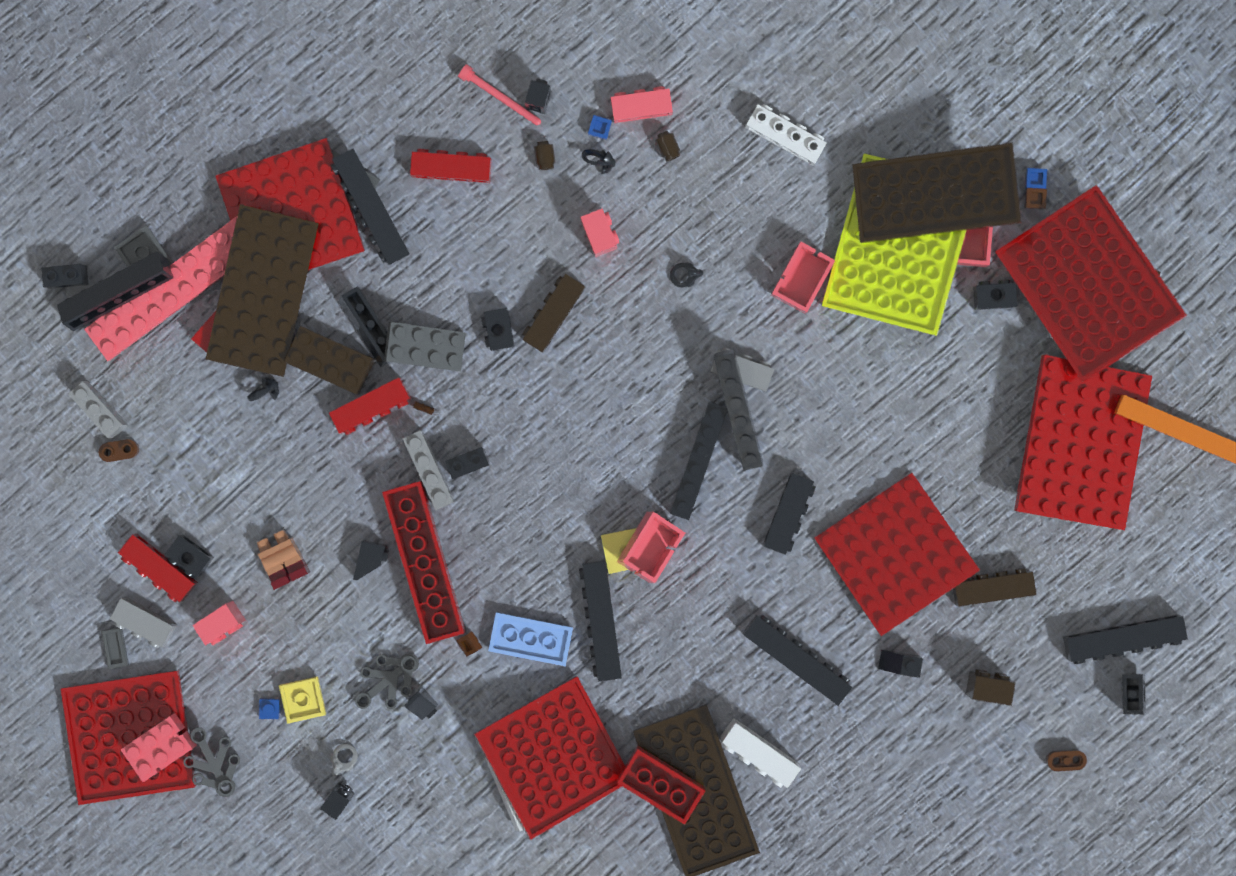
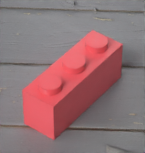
M664 86L655 87L653 91L648 92L645 89L635 90L634 94L627 95L626 92H618L611 97L614 123L673 114L670 89H665Z

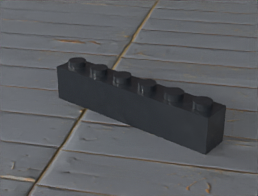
M354 148L333 158L331 167L335 175L340 174L343 180L340 184L344 192H349L353 198L349 201L354 210H359L362 217L359 220L364 229L366 227L369 228L371 234L368 236L373 246L378 245L381 251L378 255L383 264L387 262L390 265L408 256L410 253Z
M158 251L151 253L144 259L134 262L129 267L82 290L71 298L65 299L57 304L62 324L75 331L173 279L168 259Z
M730 349L715 353L714 360L743 471L762 467L763 458L735 350Z
M708 402L670 514L686 520L690 519L727 413L726 407Z
M606 560L582 563L583 568H579L580 580L584 579L585 587L582 588L583 599H587L588 607H584L586 619L590 618L591 626H587L588 638L593 640V646H590L591 658L595 657L596 665H592L593 675L598 677V682L622 679Z
M756 615L742 634L839 706L852 689V686L849 684L851 680L843 674H840V676L833 672L835 668L827 662L824 664L817 660L819 656L811 650L808 653L802 649L803 644L795 638L792 641L786 637L788 633L779 626L777 629L770 625L772 621L767 617Z
M1181 615L1167 616L1063 637L1067 660L1074 664L1085 663V659L1090 658L1102 660L1105 659V655L1112 654V657L1122 656L1126 651L1138 653L1144 651L1143 648L1146 647L1159 649L1163 647L1162 644L1167 643L1179 645L1182 644L1183 640H1188L1184 617Z

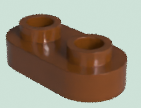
M132 439L104 443L99 448V457L105 462L132 459L139 453V445ZM127 445L131 448L129 453L125 451ZM107 449L111 450L110 456H107L105 453Z
M1076 749L1052 751L1047 755L1046 763L1051 770L1056 772L1081 770L1086 766L1087 757L1083 752ZM1078 756V761L1074 763L1072 761L1073 757ZM1058 757L1059 762L1054 764L1053 759Z

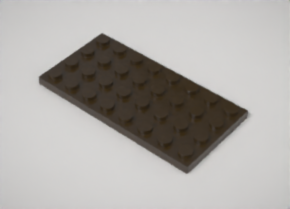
M1013 142L852 164L860 243L1021 223Z
M240 204L205 360L284 377L287 365L284 361L291 347L319 223Z
M707 704L633 730L639 747L705 787V793L685 825L662 811L685 876H697L760 853Z

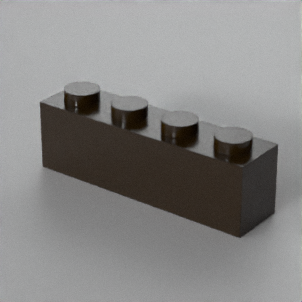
M566 273L564 277L559 276L554 286H556L554 292L547 294L543 301L546 303L543 309H538L534 314L533 319L535 321L532 326L528 325L522 333L524 336L523 341L544 353L586 288Z
M1027 568L1015 569V573L998 571L995 572V576H988V573L978 574L976 578H968L953 588L955 605L960 607L1037 595L1034 574L1032 571H1027Z

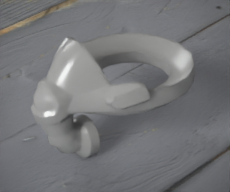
M341 744L334 750L331 755V774L333 776L353 769L358 759V753L352 745ZM343 748L350 749L353 753V758L349 763H341L338 760V752Z

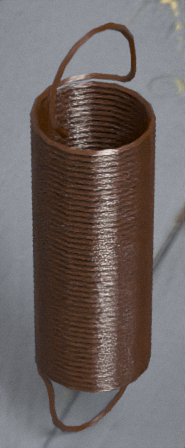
M417 401L413 404L414 409L430 415L433 414L435 409Z

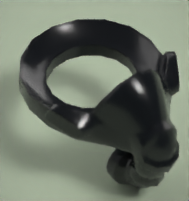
M587 149L582 152V159L585 162L595 166H603L601 174L608 173L615 167V159L609 151L606 153L604 150ZM586 156H596L600 160L591 161Z
M689 262L678 263L671 269L670 279L677 287H692L695 284V280L702 277L704 272L701 269L695 268ZM681 267L688 271V278L682 283L677 282L674 277L675 271Z
M263 377L262 385H258L257 389L247 396V399L249 401L258 400L273 389L270 395L276 400L279 395L278 382L275 379Z

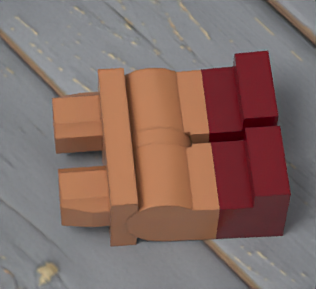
M285 530L273 534L278 543L273 547L268 538L257 542L260 551L258 556L270 578L273 590L310 573L293 537L289 538Z

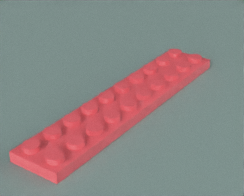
M237 216L171 264L170 268L173 279L101 316L84 329L107 361L112 360L224 277Z

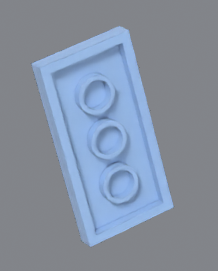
M496 612L488 651L566 666L573 627Z

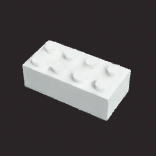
M735 718L732 719L720 736L723 748L732 754L734 751L738 753L739 759L747 765L751 762L757 772L763 776H766V774L771 776L772 782L779 787L784 785L788 788L801 770L797 761Z

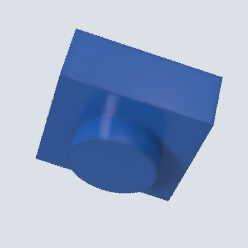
M593 115L588 135L607 140L612 120Z
M1027 168L1025 189H1046L1047 169Z
M260 698L259 719H280V699Z

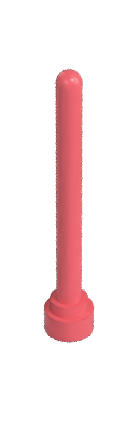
M466 64L458 75L461 80L473 82L533 124H541L540 118L475 75L472 67Z

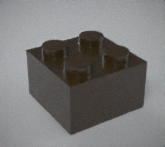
M975 669V672L969 671L966 695L972 700L1012 706L1016 682L1004 673L995 672V675H991L986 670Z

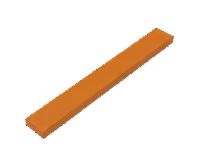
M1121 395L1114 412L1115 414L1236 464V442L1126 395Z

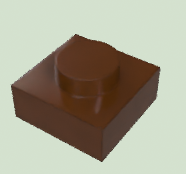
M1026 188L1025 208L1046 209L1047 189Z
M472 631L456 640L466 657L482 648L478 638Z

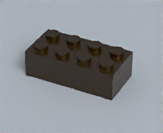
M300 326L284 362L359 395L375 359Z

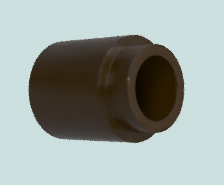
M668 131L657 135L658 139L655 142L662 158H665L666 162L681 156L679 153L680 148L673 133L669 134Z
M549 141L537 142V146H534L536 166H538L539 170L554 169L555 155L553 144H549Z

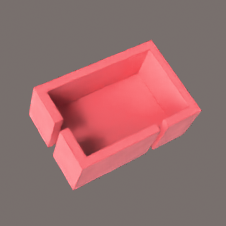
M993 227L966 230L957 265L987 267L990 265Z
M800 241L781 275L784 279L780 278L771 296L806 314L835 260L821 252L816 257L813 256L816 249Z
M646 512L618 558L617 563L630 571H634V574L648 583H656L674 553L672 549H666V547L677 548L685 532L655 512Z
M176 713L121 749L142 782H145L197 746L191 740L188 731L182 735L178 734L185 727Z

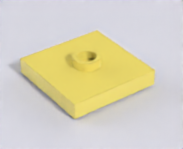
M637 528L601 535L609 574L628 570L617 563V560Z
M318 676L279 685L287 724L326 715Z

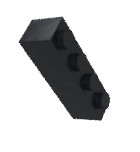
M357 286L341 295L338 303L379 366L382 367L389 363L384 361L387 331Z
M790 473L762 546L786 555L787 551L791 552L794 541H792L794 533L798 534L802 523L799 520L801 515L805 516L809 505L806 502L808 497H812L816 486L813 484L815 481Z

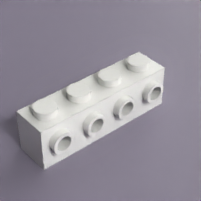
M758 104L745 128L814 166L826 145V142L823 141L824 138L816 133L813 135L806 131L807 128L801 124H792L789 122L790 119L783 114L776 115L769 106L765 104L760 106Z

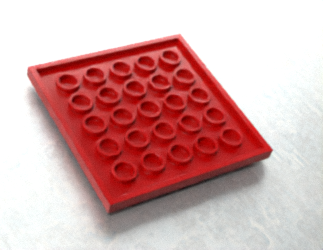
M327 138L215 176L230 221L238 215L241 204L319 223L308 270L365 252L347 195L340 184L342 182L340 174L335 175L331 167L334 156Z
M910 473L814 538L880 636H883L980 571L913 473Z
M179 670L61 688L78 805L196 787L192 781V777L195 774L194 767L186 768L183 764V759L186 756H192L191 750L145 782H142L121 751L122 748L174 713H176L185 727L178 734L182 735L188 731ZM188 758L185 763L191 765L193 760Z
M578 676L474 733L477 742L530 840L622 787L617 783V778L625 765Z

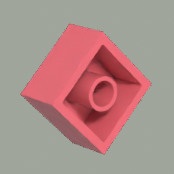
M602 208L580 217L595 258L617 249L619 238L615 230L611 231L610 225H612V221L608 212L604 213Z
M231 601L192 626L205 646L209 643L215 645L226 638L225 634L227 632L230 635L242 628L243 625L241 623L246 619L235 602Z

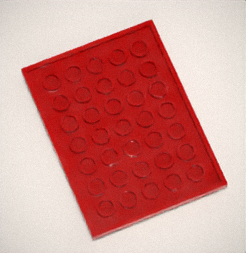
M1097 185L995 251L1082 383L1187 316Z
M1041 355L1014 511L1125 530L1144 425L1114 412L1121 395H1126L1148 404L1152 376L1106 367L1082 383L1067 359Z

